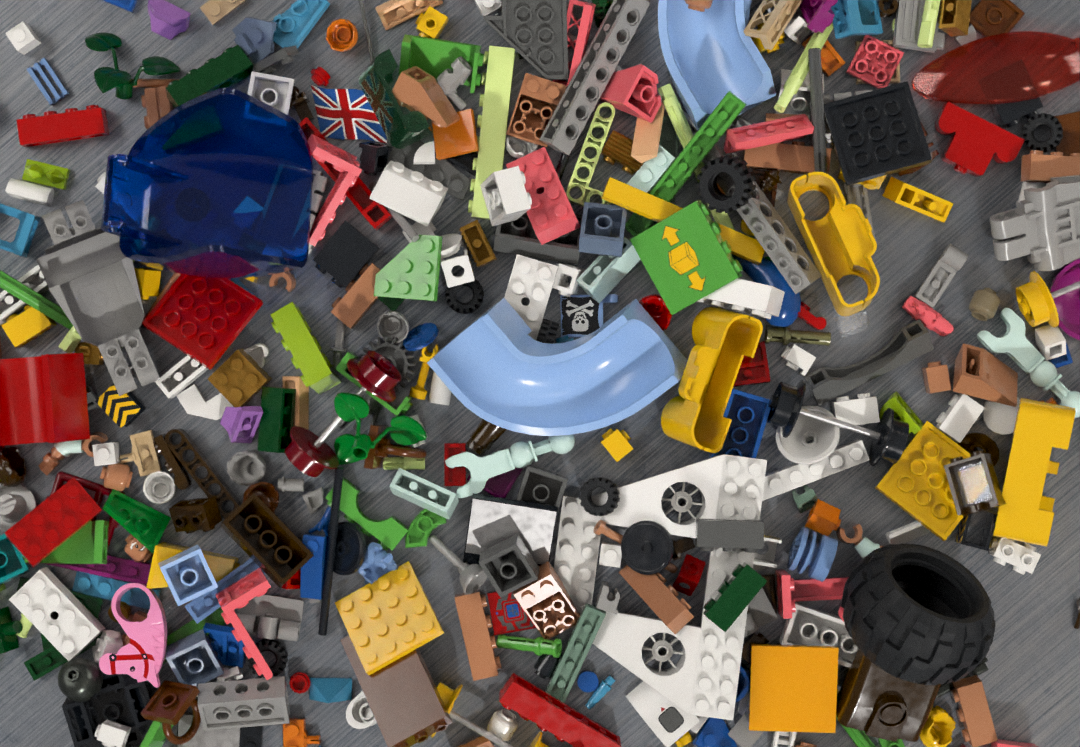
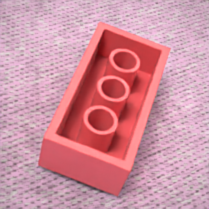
M545 147L506 164L507 169L519 166L520 171H523L526 183L524 186L532 199L531 209L526 213L541 245L581 227Z

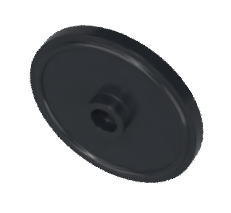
M649 520L636 522L623 535L621 542L622 556L627 565L640 574L651 575L662 571L670 563L673 556L672 538L669 532L657 522Z
M340 522L338 523L333 571L339 575H351L358 571L363 564L366 555V541L363 532L356 524Z

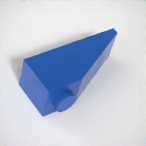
M304 534L302 543L314 556L301 568L300 597L322 600L328 536Z

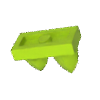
M27 159L22 180L65 190L70 169Z
M897 391L893 393L882 406L879 418L881 419L883 413L888 408H892L894 410V419L899 416V420L907 422L909 424V434L913 432L915 435L922 429L924 423Z

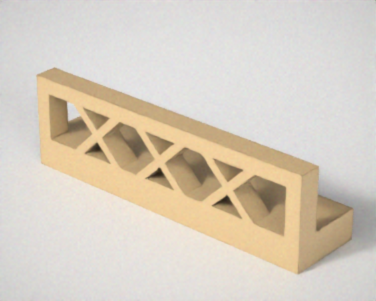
M763 0L744 29L745 36L760 38L764 49L772 50L803 0ZM774 7L772 12L763 15L765 10ZM764 23L761 30H754L755 26Z

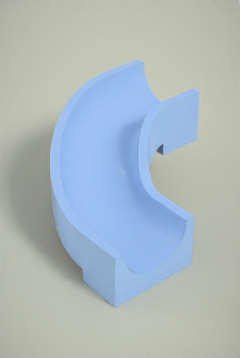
M659 0L658 31L662 53L681 104L697 131L728 91H731L747 104L739 115L776 96L770 68L751 37L745 36L743 32L749 23L752 0H713L711 7L705 9L704 12L689 9L688 4L684 0Z
M502 298L447 343L427 364L455 397L480 418L514 432L529 435L560 436L600 429L635 414L680 381L688 360L637 299H634L596 331L573 341L548 344L532 339L528 335L532 330L508 301Z

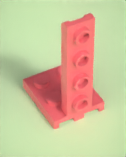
M311 134L308 144L313 157L322 163L327 161L333 164L332 167L341 172L315 217L311 231L307 232L309 243L316 246L317 242L322 241L324 238L325 228L328 223L331 224L335 219L337 207L344 203L349 186L352 187L355 184L362 168L359 167L360 163L356 161L357 156Z
M258 568L218 592L215 596L223 610L221 616L227 625L229 623L233 625L234 630H232V633L238 642L243 641L245 647L242 649L247 658H253L256 662L253 667L259 676L263 674L266 680L272 678L273 673L235 612L236 608L245 607L249 600L254 597L263 596L271 588L261 568Z
M784 569L775 570L777 575V612L783 619L792 618V613L796 611L795 602L842 599L844 586L849 577H830L821 582L813 578L794 579Z

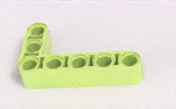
M608 102L599 104L595 111L567 187L566 194L569 201L581 207H584V202H590L592 196L598 195L601 198L603 192L590 188L589 184L615 116V108ZM602 108H608L611 111V116L609 118H602L599 111ZM595 128H600L603 130L604 135L598 139L593 137L592 131ZM588 148L595 149L596 157L592 159L587 158L584 154L585 150ZM580 168H586L589 171V176L581 179L578 177L577 171ZM571 189H580L582 196L578 199H573L570 196ZM602 199L601 204L611 205L612 203Z

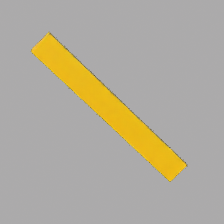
M611 177L608 179L601 199L658 223L683 209ZM717 223L721 229L720 236L723 241L726 240L732 249L731 254L757 265L761 263L765 250L758 240Z

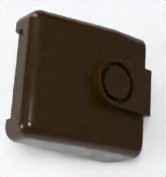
M858 650L837 695V719L845 727L865 731L867 736L894 742L897 739L916 742L929 718L941 684L923 685L897 678L880 669Z

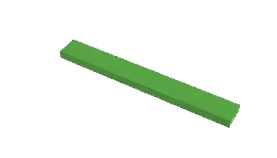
M728 91L649 194L670 202L747 104L731 91ZM633 213L626 222L625 229L635 237L649 229L655 221Z

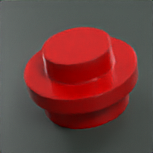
M318 66L310 71L312 74L311 79L318 86H327L329 84L328 81L331 77L322 67Z
M297 672L291 676L289 685L295 693L301 694L310 688L311 680L306 673Z

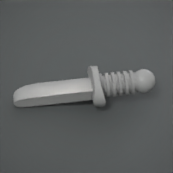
M337 321L335 345L330 348V351H334V361L332 364L334 370H336L335 368L342 359L341 352L346 353V349L343 348L345 324L342 321Z

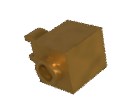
M79 342L74 353H83L84 364L104 365L103 357L97 346L87 342Z

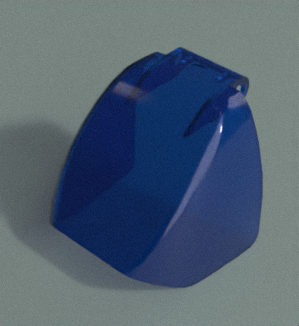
M219 88L191 99L173 109L146 130L135 142L128 155L112 154L107 157L101 230L120 236V249L127 258L145 266L167 272L207 278L239 279L263 277L300 269L305 266L308 259L313 187V163L306 136L296 120L234 88Z

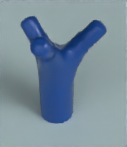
M327 507L318 524L308 530L310 534L323 529L325 535H328L331 515L330 507Z

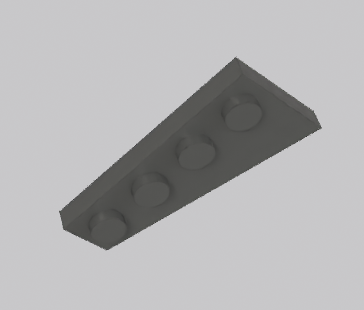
M402 126L387 159V165L390 161L399 162L412 171L422 173L424 177L432 181L442 183L443 186L448 188L447 194L464 200L471 180L445 159L438 160L436 153L435 164L413 165L416 151L425 143Z

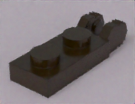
M161 434L154 438L156 442L154 447L159 455L163 454L166 460L165 466L169 473L175 475V485L180 490H186V488L192 485L191 479H189L190 477L182 463L166 444V434Z

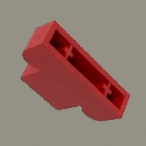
M946 102L943 105L935 121V129L940 135L946 136L951 134L941 160L954 166L956 172L964 175L966 173L974 177L983 175L992 158L999 164L1011 162L1017 157L1025 141L950 102Z

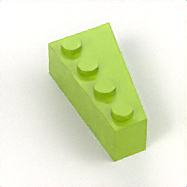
M291 302L270 314L273 319L271 325L277 334L281 333L283 337L281 343L286 351H291L293 357L290 359L295 368H300L303 373L300 377L306 387L310 386L321 395L342 382L339 376L331 371V362L324 353H321L322 347L315 336L311 335L310 332L312 330L297 305Z

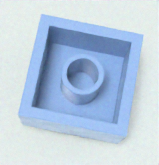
M198 544L158 563L178 606L218 588Z

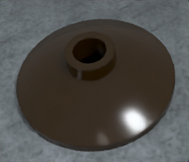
M979 432L968 433L961 443H958L969 453L979 451L977 447H980L983 453L991 454L993 466L999 460V448L996 442L986 434Z

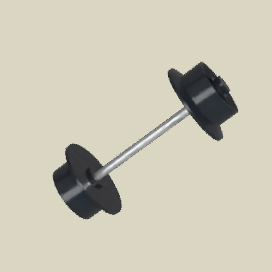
M800 380L796 386L780 382L774 395L771 396L768 407L771 409L767 423L782 427V435L785 438L790 435L799 414L873 437L869 454V463L872 466L877 465L880 459L893 464L897 463L906 447L909 424L894 419V410L892 408H888L883 413L876 430L872 431L801 408L806 390L805 380Z

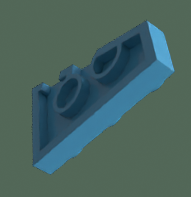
M297 0L288 10L273 18V22H276L273 42L281 48L296 45L298 49L330 3L327 0Z

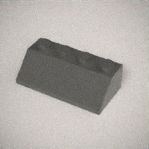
M524 213L515 221L497 225L493 251L578 265L581 227L541 245L527 213ZM575 214L581 226L583 215Z

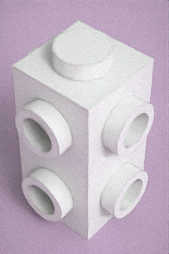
M996 537L991 540L989 545V554L994 556L993 561L1004 566L1007 562L1013 565L1012 570L1023 575L1025 572L1033 573L1041 554L1035 552L1036 547L1024 543L1022 546L1012 539Z

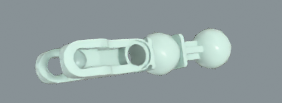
M1005 307L1000 312V318L1006 324L1005 335L997 338L984 330L977 334V339L990 353L1007 354L1026 374L1030 373V378L1035 385L1043 387V391L1050 389L1061 400L1060 405L1075 408V418L1080 417V392L1069 391L1059 381L1062 375L1057 374L1054 364L1044 360L1045 358L1026 339L1025 322L1013 310Z
M573 434L549 436L548 439L532 444L531 440L527 442L520 441L512 444L509 449L506 448L481 457L465 451L447 458L445 463L449 468L464 466L470 471L469 482L459 487L456 491L458 498H465L473 495V493H480L489 478L513 470L515 467L520 469L526 468L533 461H538L537 456L550 451L557 454L570 452L574 447L575 437Z

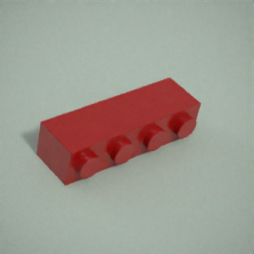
M99 105L86 106V110L79 111L78 108L65 109V113L57 114V111L44 112V116L36 117V114L23 115V119L16 120L19 142L23 147L109 135L106 110L101 107L99 108Z

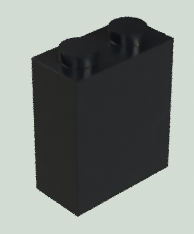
M1022 60L978 81L999 127L1004 125L1007 128L1019 123V118L1026 116V119H1029L1033 115L1039 114L1037 110L1043 107Z
M345 220L313 259L317 263L314 267L323 274L328 272L333 276L331 281L341 288L343 285L347 287L357 278L362 268L371 261L380 248Z

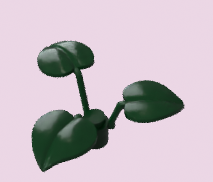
M100 32L85 38V44L89 49L100 52L110 50L112 52L115 69L101 67L94 72L95 82L103 94L115 88V96L117 98L130 99L133 96V86H137V81L142 71L154 76L180 72V68L169 59L153 56L142 60L143 66L139 67L134 79H132L129 73L119 70L115 48L122 46V41L118 36L112 33Z

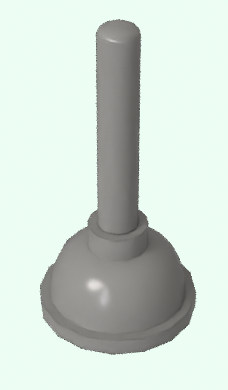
M432 535L429 538V541L458 568V572L461 574L460 584L466 595L475 592L487 580L488 577L479 564L469 565L467 562L464 563L436 535Z

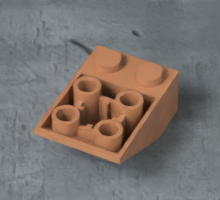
M417 66L400 73L390 94L396 98L395 100L398 103L409 105L414 108L416 114L427 116L432 119L433 124L441 128H446L460 120L458 113L434 76Z
M525 73L506 135L547 148L548 145L539 139L567 86Z
M963 344L955 359L953 392L1016 407L1018 373L987 350Z
M549 561L539 566L537 580L513 591V595L544 639H551L573 627L580 617L567 590Z

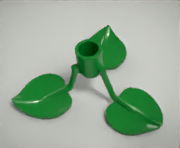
M343 392L338 393L334 399V407L338 416L346 422L356 420L357 423L355 436L342 434L334 442L339 465L366 459L370 448L374 449L376 444L390 431L391 438L401 445L416 444L427 438L425 430L416 420L408 416H396L391 419V427H387L372 442L368 435H360V418L368 416L370 410L368 402L359 395Z

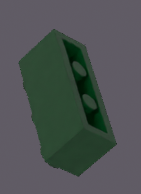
M262 387L261 407L263 414L259 424L257 451L285 453L286 447L292 442L290 429L293 427L296 389Z
M745 562L743 565L738 564L731 573L733 577L729 582L724 581L717 590L719 594L716 598H710L703 607L705 609L703 614L724 632L729 629L767 582L763 576Z

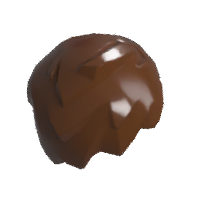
M258 482L250 485L245 490L243 503L255 493L275 514L279 504V493L274 485L268 482Z

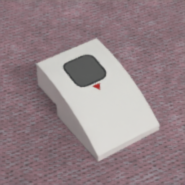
M644 681L626 695L632 706L666 747L674 744L700 721L698 716L689 715Z

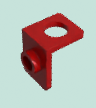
M687 554L672 587L681 593L691 596L700 581L706 563ZM679 583H686L690 588H683Z

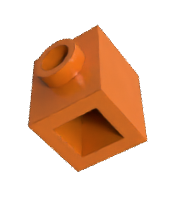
M817 499L809 511L805 526L822 535L829 536L833 530L837 531L841 523V519H839L841 510Z

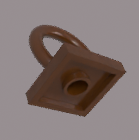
M370 425L369 437L373 442L388 426ZM386 434L376 444L374 449L370 448L369 454L365 459L364 468H382L383 458H387L388 454L410 458H425L427 453L420 448L390 444V439H386Z
M164 680L142 710L141 715L144 719L162 722L163 733L172 744H185L195 736L200 726L201 718L197 705L198 700L196 699L200 691L193 685ZM191 706L193 712L191 726L184 735L176 736L171 729V724L177 725L186 710Z

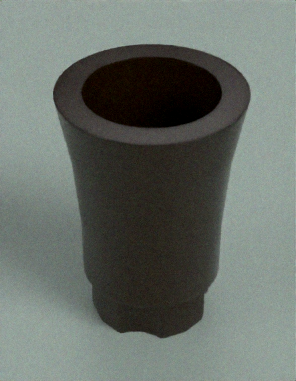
M482 419L466 444L471 450L482 456L507 429Z

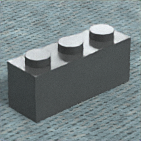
M696 518L695 545L700 547L701 551H714V547H719L725 552H736V548H745L744 552L757 553L758 549L764 548V522L759 520Z

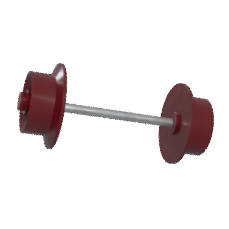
M369 350L360 361L356 359H349L347 361L348 370L362 385L356 395L362 397L368 390L376 397L387 402H393L396 399V393L393 388L402 377L389 360L379 353ZM337 416L320 437L303 427H292L290 429L292 442L285 449V454L289 461L301 472L311 477H318L325 468L336 469L339 466V460L334 451L324 441L343 419Z

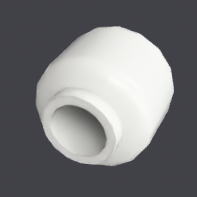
M506 709L494 712L487 724V731L503 741H509L518 727L515 714Z

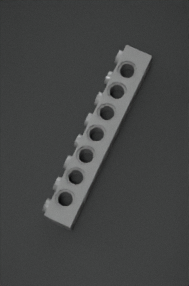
M647 0L613 1L539 140L558 152L570 155L599 98L605 91L607 83L615 72L622 55L625 53L630 40L636 33L638 25L646 14L650 5Z
M723 135L703 159L704 165L721 156L731 155L732 158L737 156L735 152L725 153L723 150L725 137ZM720 172L717 177V183L725 195L732 196L735 192V182L729 174ZM753 181V184L756 185L755 190L752 191L754 195L748 200L747 204L738 208L737 212L794 293L797 294L822 275L756 181Z

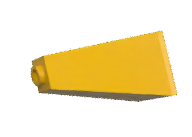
M168 542L155 545L146 588L169 587L158 563L191 547ZM201 550L216 582L240 566L237 563V557Z

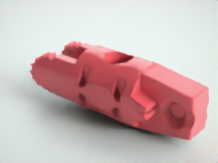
M909 296L903 303L902 308L916 321L920 319L923 325L930 331L933 330L943 337L953 332L952 324L926 303L912 296Z

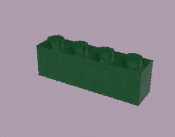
M239 45L233 48L229 47L220 56L210 58L198 69L190 70L183 78L170 82L165 88L167 98L182 117L249 77L253 71V64Z

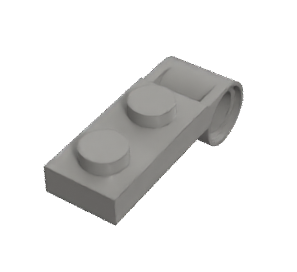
M950 243L914 297L934 308L969 255Z

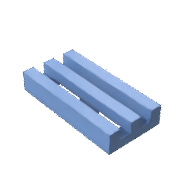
M46 58L41 59L39 63L37 62L33 67L27 69L51 106L69 95V92ZM42 66L46 67L62 91L60 95L41 68ZM36 70L39 72V74L41 75V77L43 78V80L55 96L54 99H52V97L50 96V94L48 93V91L36 75Z

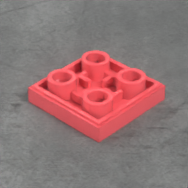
M865 35L846 73L877 89L885 88L888 86L904 52L871 35Z

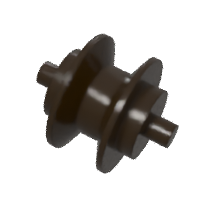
M777 169L774 172L764 170L765 178H758L761 182V190L763 192L765 190L775 192V184H782L778 176L779 171Z

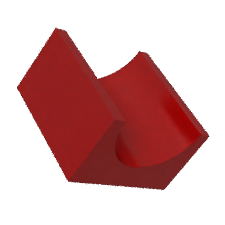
M83 353L46 354L36 357L0 359V446L90 439Z

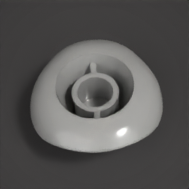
M3 485L0 487V530L7 531L36 508L34 495L28 488L22 485L17 487Z

